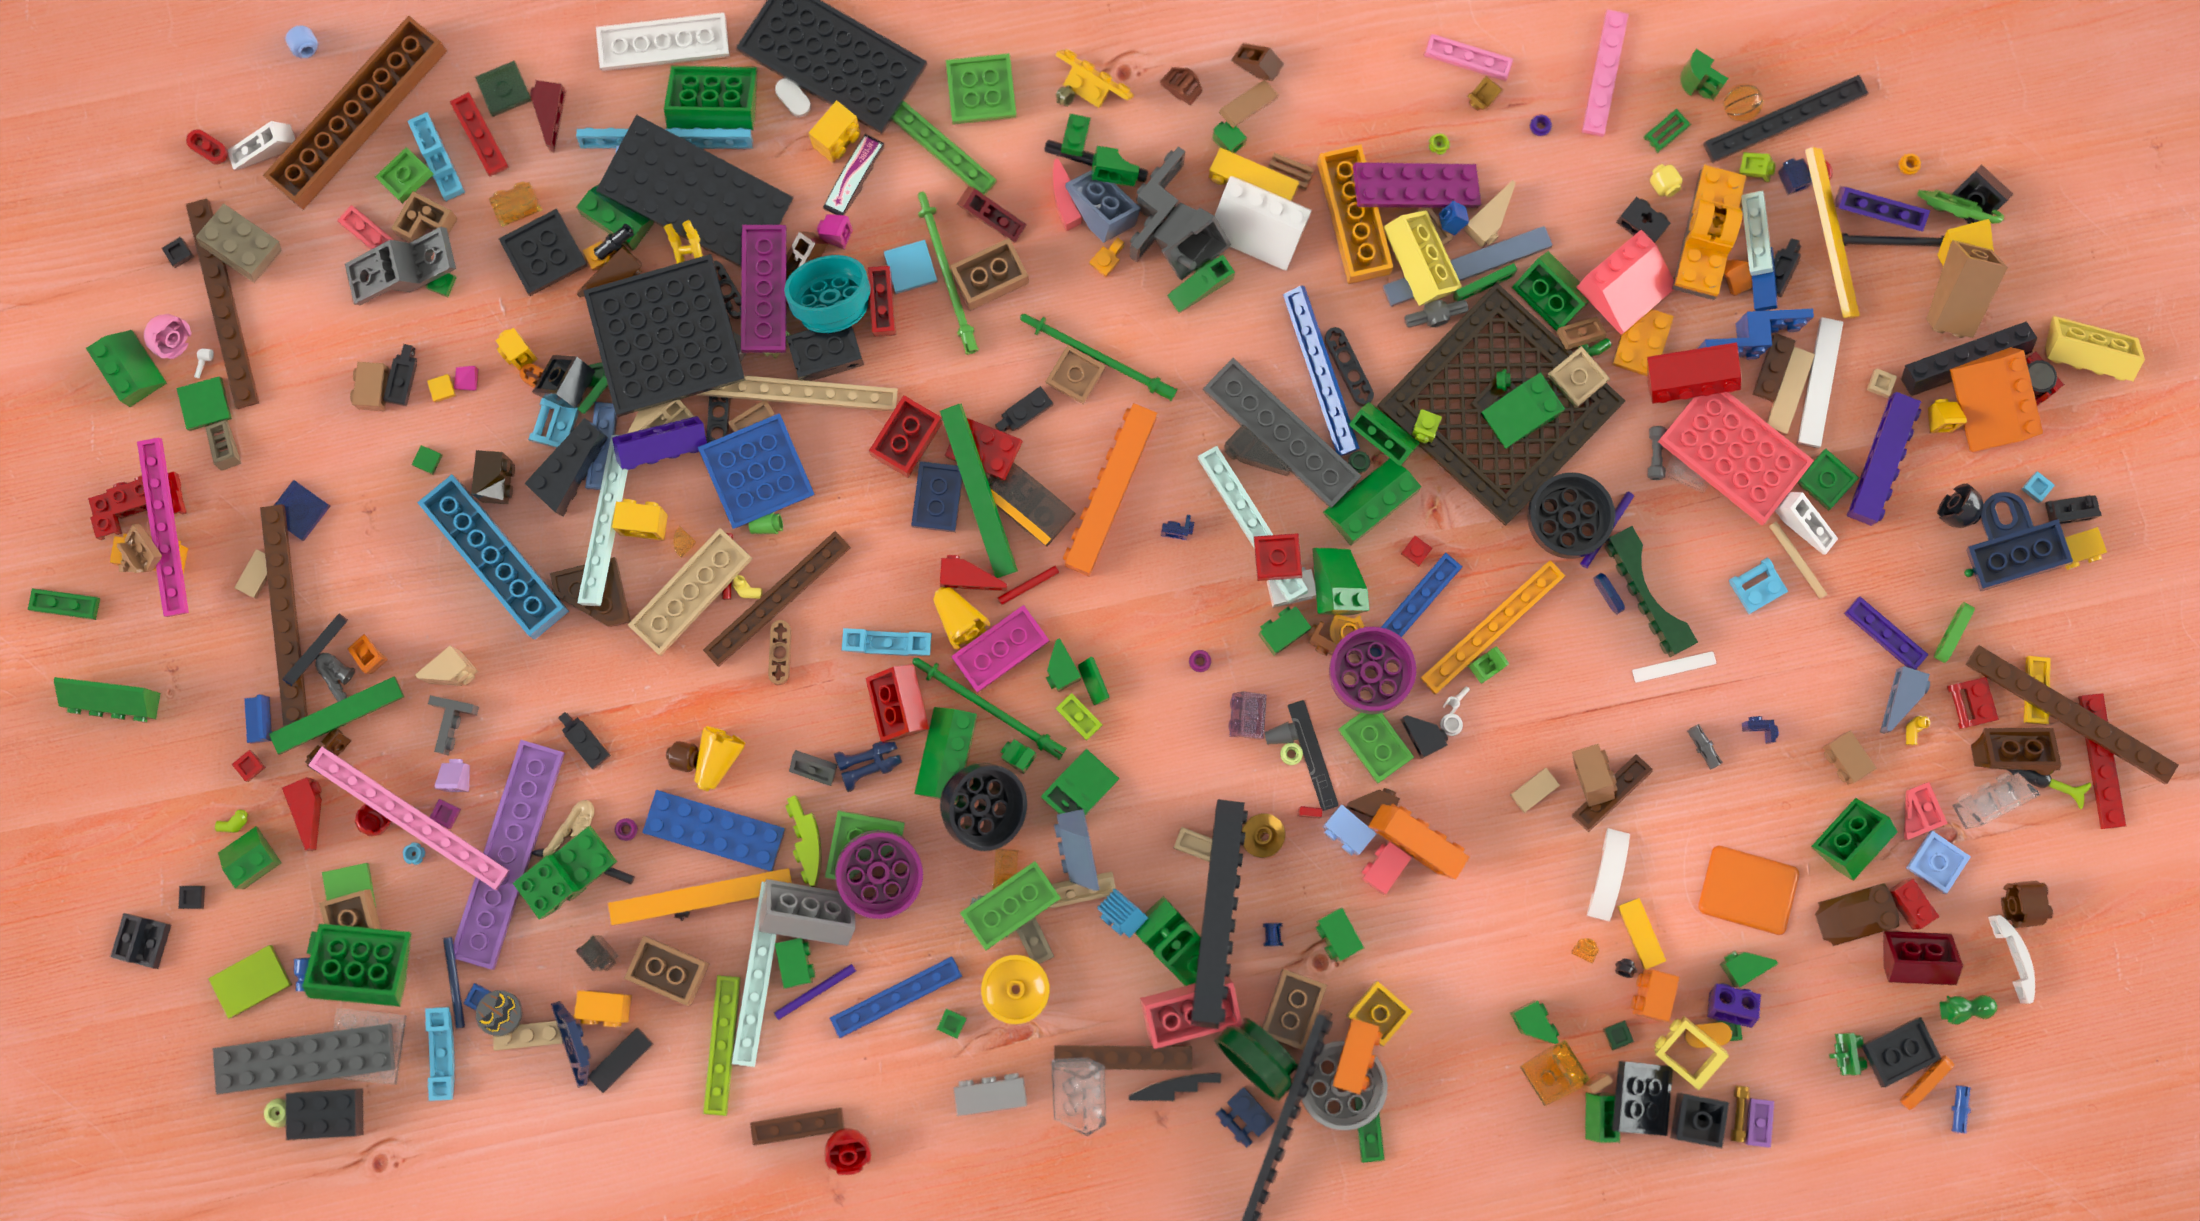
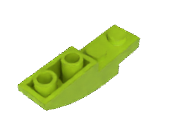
M794 795L787 798L789 804L785 805L789 817H794L797 824L793 826L797 838H802L803 841L794 844L796 849L793 850V854L797 863H802L804 871H801V875L805 884L809 883L811 887H815L820 876L822 855L819 829L814 814L804 815L800 801Z

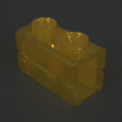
M530 182L516 183L513 189L508 191L499 190L493 194V197L489 198L496 218L502 227L542 211L538 197Z

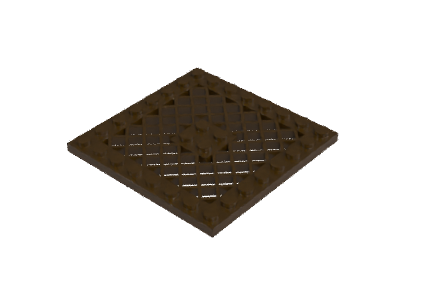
M1496 283L1387 394L1377 407L1411 435L1420 410H1418V400H1429L1430 410L1425 411L1436 415H1445L1446 425H1439L1437 430H1446V438L1437 431L1432 443L1419 442V446L1506 526L1532 499L1539 487L1552 478L1626 400L1606 383L1584 401L1583 408H1573V404L1568 400L1569 408H1565L1562 413H1569V423H1559V419L1556 417L1554 423H1547L1539 428V439H1528L1527 435L1524 439L1516 442L1515 444H1524V454H1513V445L1508 447L1509 454H1498L1497 444L1502 443L1497 439L1493 430V439H1482L1481 429L1492 428L1489 424H1481V416L1484 418L1481 412L1517 388L1513 383L1523 384L1531 379L1526 378L1525 368H1536V375L1541 372V368H1551L1553 370L1573 352L1570 349L1566 350L1563 343L1502 286ZM1503 323L1504 333H1493V324ZM1488 324V333L1478 334ZM1508 325H1509L1516 333H1508ZM1504 338V348H1493V339ZM1509 338H1519L1520 348H1509ZM1478 339H1489V348L1478 349ZM1473 340L1474 349H1464ZM1524 340L1533 348H1524ZM1505 353V363H1494V354ZM1509 353H1520V363H1510ZM1525 353H1535L1536 363H1525ZM1463 354H1474V364H1463ZM1478 354H1489L1490 363L1479 364ZM1458 355L1459 364H1449ZM1540 355L1549 363H1541ZM1505 368L1507 373H1510V368H1521V378H1511V387H1507V391L1497 389V377L1495 378L1494 369ZM1444 369V379H1435ZM1448 369H1459V379H1448ZM1463 369H1474L1475 379H1464ZM1479 369H1490V379H1479ZM1545 378L1548 383H1552V390L1558 398H1567L1563 393H1557V386L1550 378ZM1433 384H1444V394H1433ZM1449 384H1460V394H1449ZM1464 384H1475V394H1464ZM1479 384H1489V385L1480 393V385H1479ZM1429 385V395H1419ZM1445 399V409L1434 410V400ZM1449 399H1460V409H1449ZM1465 399H1474L1470 404L1473 409H1465ZM1413 400H1414V408L1410 405V403H1411ZM1574 413H1583L1574 422ZM1450 414H1461V424L1450 425ZM1465 414H1476L1477 424H1466ZM1543 428H1554V438H1544ZM1559 428H1569L1559 438ZM1461 429L1462 440H1451L1450 430ZM1466 429H1477V439L1466 440ZM1539 443L1540 454H1529V444ZM1544 443H1554L1544 454ZM1466 444H1477L1478 455H1467ZM1482 444H1493V454L1482 455ZM1454 445H1462V453ZM1482 459H1493L1494 470H1483ZM1498 459H1509V469L1498 470ZM1514 459H1524L1525 469H1514ZM1529 459H1539L1531 468L1529 467ZM1470 460H1478V468ZM1499 474H1510V485H1499ZM1514 474H1524L1515 484ZM1486 475H1494V483Z

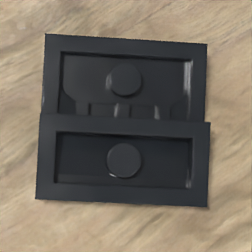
M123 913L110 957L158 969L171 924Z

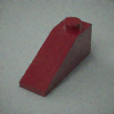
M536 80L535 87L531 88L530 98L533 102L546 146L550 152H555L566 91L561 83Z
M968 186L957 203L961 208L1006 238H1010L1014 243L1027 225L970 186Z

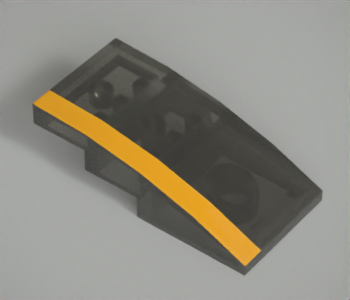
M1014 462L1005 481L991 475L987 479L998 509L1046 547L1075 516L1073 510Z

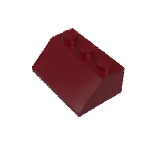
M1884 931L1883 967L1889 983L1958 984L1963 963L1952 934Z

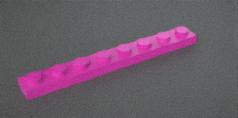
M159 437L137 441L151 538L162 555L156 565L163 616L171 617L187 614L189 609L163 441Z

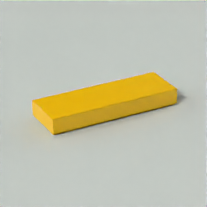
M2027 656L2025 660V673L2050 687L2051 658ZM2024 700V723L2049 724L2048 714Z
M1640 898L1617 906L1644 970L1666 962Z

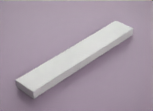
M1824 317L1819 321L1814 348L1815 356L1811 365L1797 444L1815 448L1821 447L1843 321Z

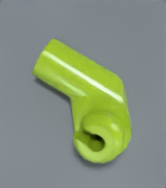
M237 810L229 821H216L215 831L238 832L247 822V812L245 810Z

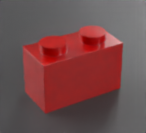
M1913 878L1905 879L1890 889L1896 907L1912 930L1922 929L1940 917Z

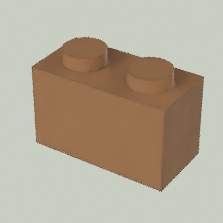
M357 362V368L353 371L355 386L350 394L352 405L357 409L385 411L386 402L383 401L390 373V369L385 364Z
M1852 731L1843 733L1823 746L1826 759L1835 765L1838 770L1837 775L1848 785L1857 782L1877 769Z

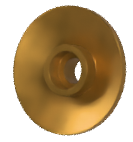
M1262 813L1251 817L1242 829V832H1245L1244 848L1252 856L1258 858H1268L1280 851L1285 842V828L1282 822L1271 814ZM1265 834L1269 835L1267 841L1262 840V837Z

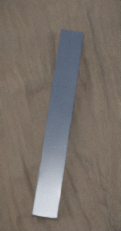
M1545 226L1450 260L1459 281L1549 249L1553 245ZM1405 278L1383 286L1391 307L1414 299L1411 287Z

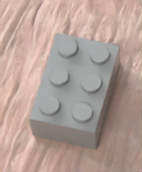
M1019 1073L1006 1074L1003 1080H996V1076L982 1078V1083L974 1084L973 1079L958 1082L959 1086L954 1087L957 1116L1027 1106L1024 1077H1019Z

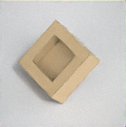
M1876 368L1873 371L1867 390L1888 398L1897 376Z

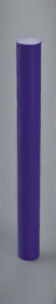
M1628 491L1615 509L1614 527L1634 498V495ZM1602 546L1585 556L1580 565L1588 568Z
M853 964L845 967L775 1011V1016L778 1020L785 1017L855 973V967Z

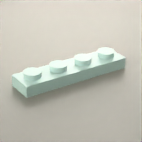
M1764 192L1744 194L1741 196L1750 274L1754 276L1773 272Z

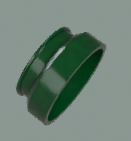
M1245 1017L1240 1027L1227 1026L1214 1040L1230 1062L1255 1086L1275 1101H1280L1290 1090L1292 1085L1290 1075L1297 1071V1063L1270 1034L1251 1019Z

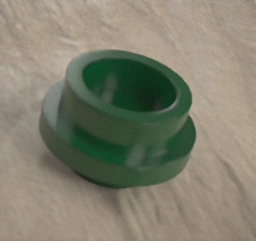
M1356 451L1350 455L1348 464L1358 473H1363L1370 466V458L1365 452Z

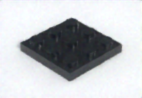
M557 208L499 238L529 296L588 266Z
M1627 1061L1618 1062L1612 1131L1667 1136L1673 1069L1670 1066Z

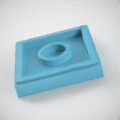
M925 240L884 251L887 266H890L892 283L896 294L938 282Z

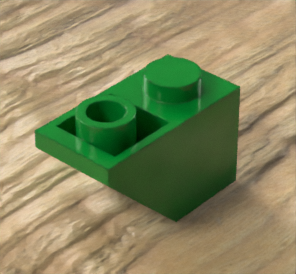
M1532 1001L1510 1012L1521 1034L1551 1044L1559 1043L1557 1038L1559 1032L1553 1023H1549L1546 1017L1549 1014L1543 1003L1539 1004L1538 1001Z

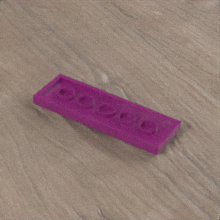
M1356 162L1353 165L1357 207L1445 208L1452 201L1466 208H1479L1481 206L1476 164Z
M742 225V353H786V296L784 291L787 257L786 225Z

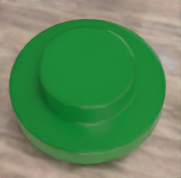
M1502 369V371L1497 372V389L1507 391V387H1511V373H1507L1506 369Z

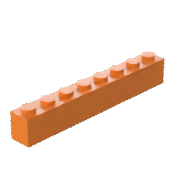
M1133 403L1131 409H1126L1122 419L1125 421L1123 428H1118L1114 440L1117 441L1115 447H1110L1105 459L1108 460L1106 468L1101 467L1097 480H1100L1098 487H1093L1088 499L1092 500L1089 508L1084 507L1080 516L1083 522L1080 528L1076 527L1071 539L1074 540L1071 548L1067 547L1064 553L1065 567L1090 577L1156 422L1157 412Z

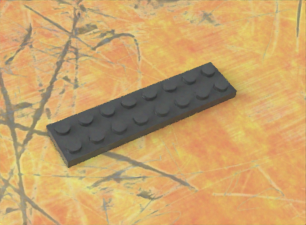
M1234 358L1203 388V391L1328 507L1332 508L1361 478V475Z
M392 1024L213 1048L216 1094L395 1070Z

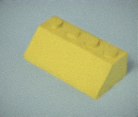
M1427 210L1401 215L1383 227L1386 238L1394 250L1395 257L1400 263L1404 277L1408 281L1414 299L1419 306L1439 300L1462 288Z
M2057 316L2052 317L2045 346L2048 359L2054 363L2070 364L2076 369L2085 368L2092 370L2099 375H2111L2118 380L2134 381L2145 360L2139 338Z

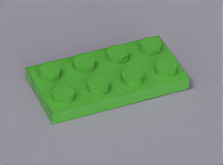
M1034 861L964 909L960 914L986 951L1061 898L1037 862Z

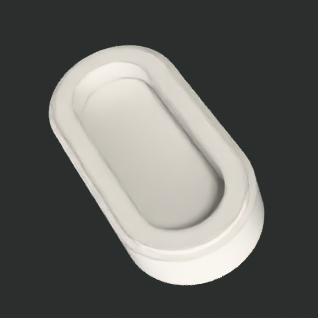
M786 78L779 80L775 87L776 94L787 109L796 117L808 115L811 110V104L807 96L797 84Z

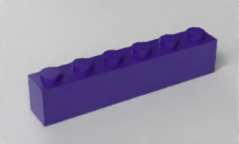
M1895 392L1889 397L1847 517L1870 526L1883 519L1885 501L1890 499L1893 491L1890 488L1891 484L1897 479L1900 469H1898L1899 462L1903 461L1907 453L1905 445L1912 438L1914 429H1912L1913 423L1918 420L1921 414V409H1919L1921 401L1899 392Z

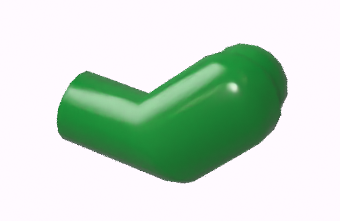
M1604 338L1592 347H1589L1588 344L1581 346L1593 357L1609 349L1612 344L1608 338Z

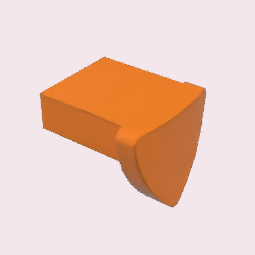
M1727 260L1724 275L1727 279L1730 293L1736 296L1752 288L1749 262Z

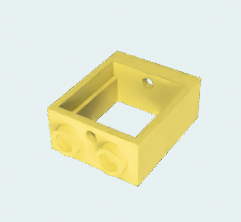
M1683 1016L1680 1020L1678 1018L1675 1019L1669 1027L1671 1031L1665 1037L1662 1035L1656 1041L1654 1051L1655 1055L1700 1090L1729 1055L1722 1046ZM1685 1029H1688L1714 1051L1694 1075L1690 1074L1665 1053Z

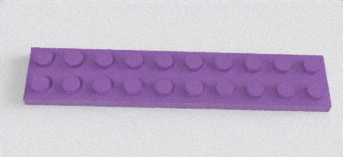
M520 740L483 852L510 870L498 890L493 889L475 877L453 943L455 959L495 970L519 896V892L513 885V882L527 872L532 851L534 850L565 755L564 752Z

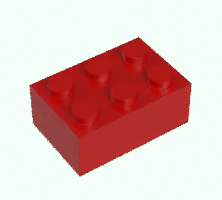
M903 395L869 449L871 457L909 478L943 424L942 418Z

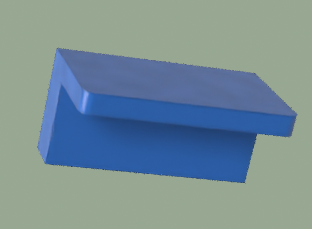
M259 694L253 698H244L247 743L272 741L269 736L272 733L270 697Z

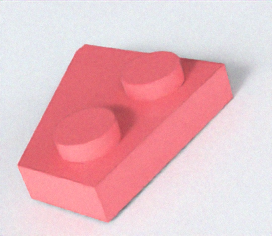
M1929 782L1906 790L1905 840L1948 824Z

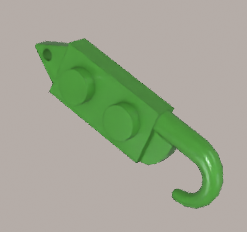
M1919 190L1917 194L1927 201V205L1933 206L1935 210L1954 213L1959 218L1970 217L1979 221L1989 219L1991 224H1997L2004 220V215L1999 211H1992V214L1996 216L1984 213L1982 208L1978 206V203L1939 190Z

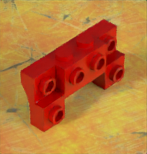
M174 471L168 473L173 512L174 514H187L182 497L179 474ZM142 476L136 477L135 481L129 483H116L113 485V488L107 489L106 493L88 498L93 515L90 519L97 539L104 540L105 536L113 533L117 535L122 534L118 517L122 519L147 511Z

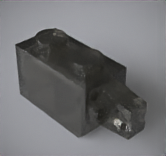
M592 935L583 946L576 950L592 971H608L616 964L615 959L619 956L601 935Z

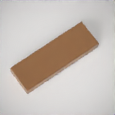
M1263 80L1222 107L1219 113L1234 128L1275 101L1279 95L1266 80Z

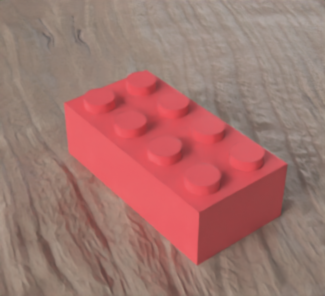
M1225 977L1224 986H1228L1227 1000H1222V1008L1226 1009L1224 1023L1220 1022L1218 1029L1191 1026L1195 984L1140 998L1149 1041L1153 1048L1157 1049L1221 1032L1227 1026H1241L1242 1020L1232 980Z

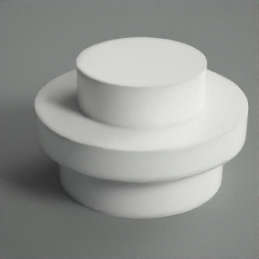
M1447 714L1440 722V728H1443L1448 736L1459 734L1463 727L1461 718L1456 714Z

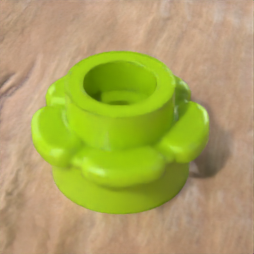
M1436 134L1429 139V149L1438 155L1444 154L1450 147V142L1444 134Z

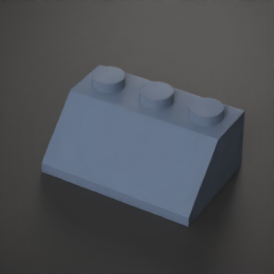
M1084 809L1058 814V824H1054L1056 837H1061L1062 842H1058L1060 856L1065 855V859L1061 860L1063 872L1069 874L1070 882L1098 891V879Z

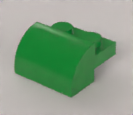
M1695 49L1681 72V85L1690 96L1694 90H1697L1702 97L1714 100L1729 78L1711 68L1710 66L1714 59L1698 49Z

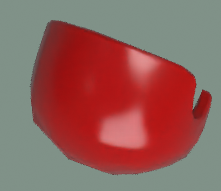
M364 804L356 812L355 824L361 833L367 836H378L389 828L391 820L369 805Z

